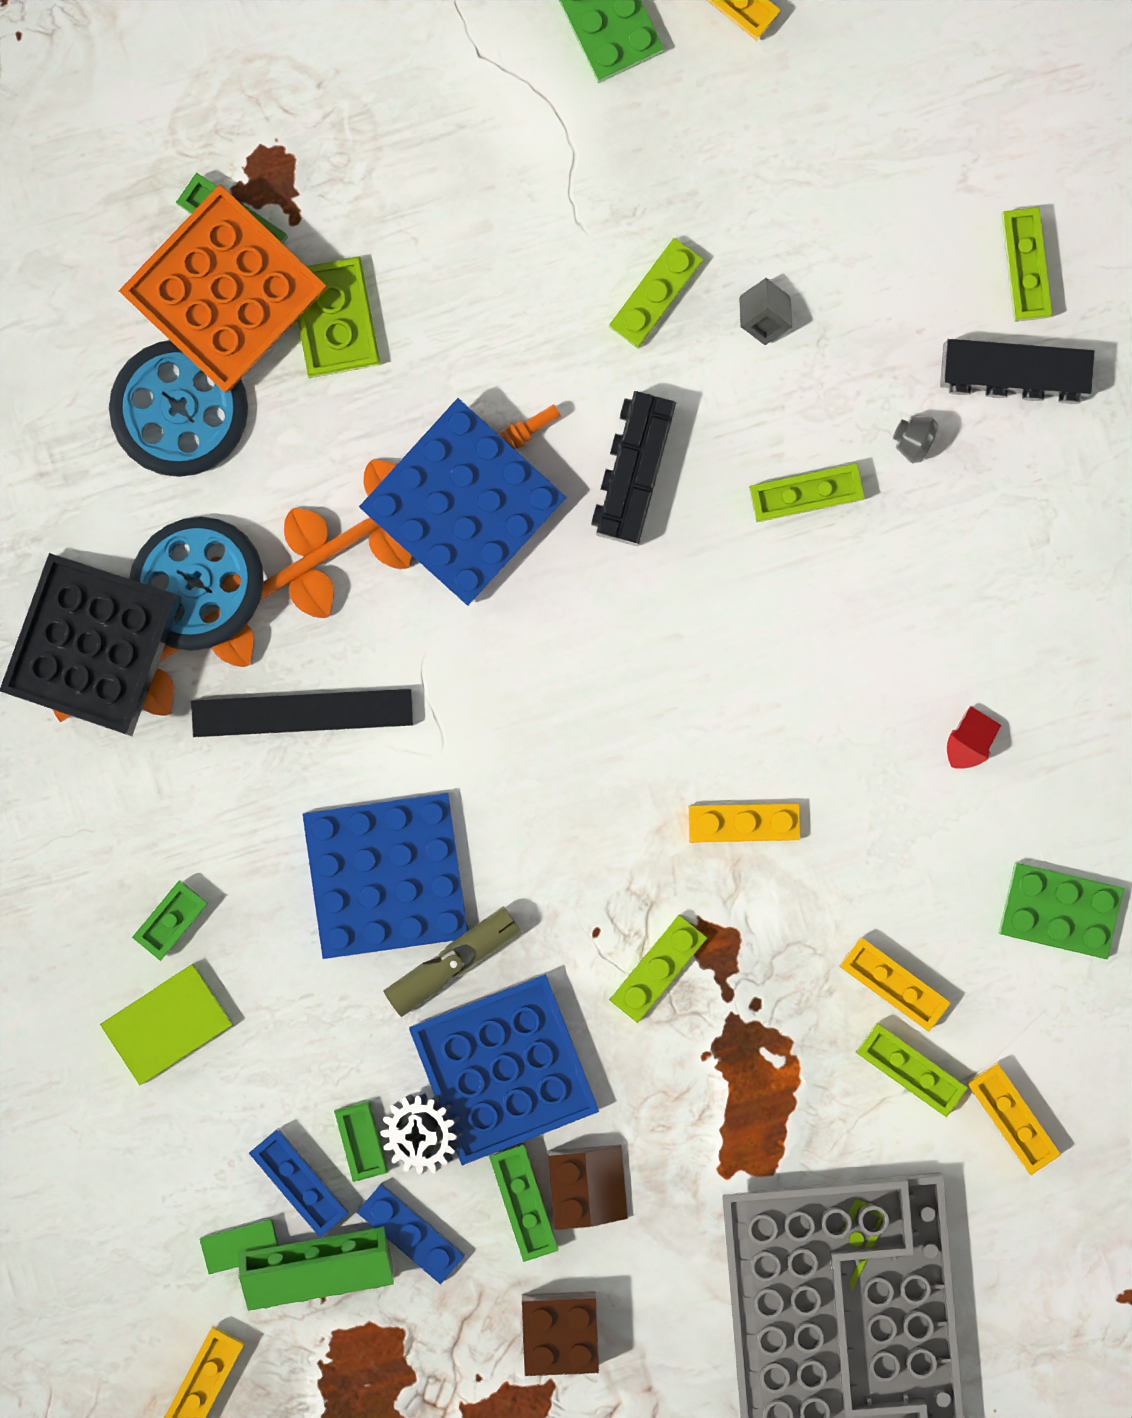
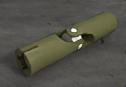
M504 906L443 948L438 954V958L423 962L383 990L388 1001L400 1017H403L439 992L451 976L455 978L466 973L522 933ZM470 945L475 949L471 961L464 965L460 954L454 951L455 947Z

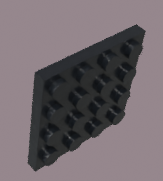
M49 553L3 678L0 692L132 737L182 597L172 592Z

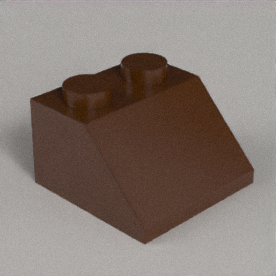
M622 1145L548 1151L554 1230L593 1227L628 1219Z

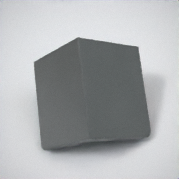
M768 278L763 279L739 297L740 326L762 344L767 345L792 328L791 298Z

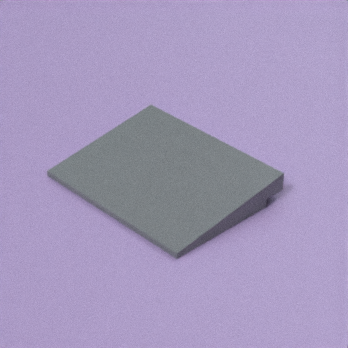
M940 1172L722 1194L741 1418H964L944 1179ZM855 1198L866 1202L867 1204L859 1208L853 1222H851L848 1213ZM878 1210L883 1215L882 1223L877 1228H874L878 1217L869 1213L868 1211ZM845 1220H846V1224H845L846 1226H844V1228H843V1230H842V1226H843V1224H844V1222H845ZM853 1232H860L864 1237V1242L859 1247H854L849 1242V1237ZM870 1235H879L874 1247L864 1248ZM860 1259H867L851 1293L849 1280L856 1265H860Z

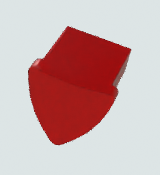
M970 706L964 713L956 730H952L947 741V756L951 767L955 769L971 768L988 760L991 754L989 748L1001 724Z

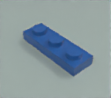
M279 1128L249 1152L250 1156L320 1238L349 1214V1211Z
M382 1183L357 1211V1214L374 1228L384 1227L387 1239L440 1285L465 1256L462 1251Z

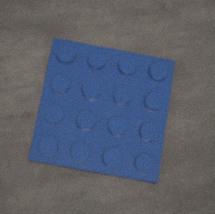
M457 398L360 504L359 508L461 601L469 606L567 497L465 403Z
M448 793L302 814L322 959L454 941L468 931Z
M546 973L409 1027L435 1096H440L439 1106L444 1107L450 1104L452 1107L447 1114L449 1117L458 1116L460 1119L453 1127L456 1130L462 1131V1136L453 1141L460 1146L457 1155L461 1165L468 1164L599 1112Z

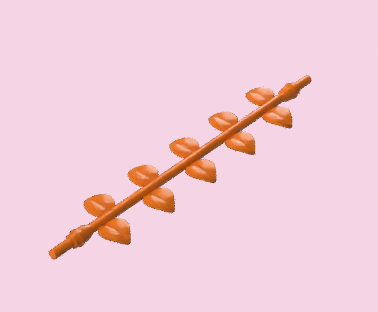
M553 404L523 423L521 420L515 424L510 423L498 435L514 449L525 446V442L532 439L530 435L558 419L561 415ZM376 459L368 463L364 471L363 480L365 492L368 496L397 464ZM293 508L288 512L284 521V536L293 552L304 557L265 580L261 600L290 583L289 595L298 609L316 618H327L331 614L334 586L326 574L311 569L370 534L369 546L372 553L385 565L400 570L410 567L412 555L370 517L327 542L328 528L325 520L313 511ZM213 557L209 561L216 562L222 558ZM238 575L226 577L222 584L223 591L229 593L236 591L241 584L240 577ZM220 608L203 618V621L206 623L215 622L220 616ZM246 624L239 633L226 642L211 647V649L222 661L237 667H247L251 664L254 649L253 631ZM165 645L159 662L180 649ZM159 668L156 669L142 708L158 716H166L171 713L174 699V682L165 671ZM53 710L60 723L71 717L70 715Z

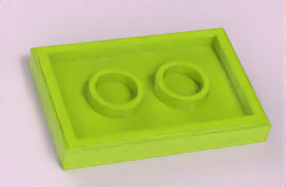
M361 257L306 266L328 287L297 319L308 378L380 366Z
M194 963L100 1024L139 1086L233 1025Z

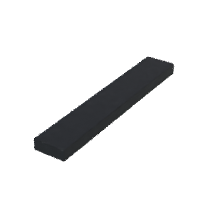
M412 689L191 701L193 737L413 726Z

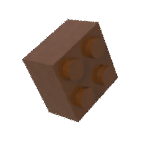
M596 1292L522 1294L525 1376L599 1373Z

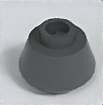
M911 415L908 421L901 419L892 439L898 441L896 449L910 463L922 462L936 436L938 424L933 417Z

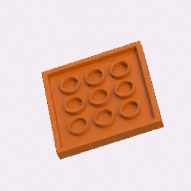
M219 184L122 286L119 292L227 394L328 287Z

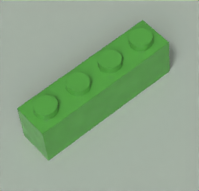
M384 1227L239 1253V1280L248 1311L394 1285L392 1258Z

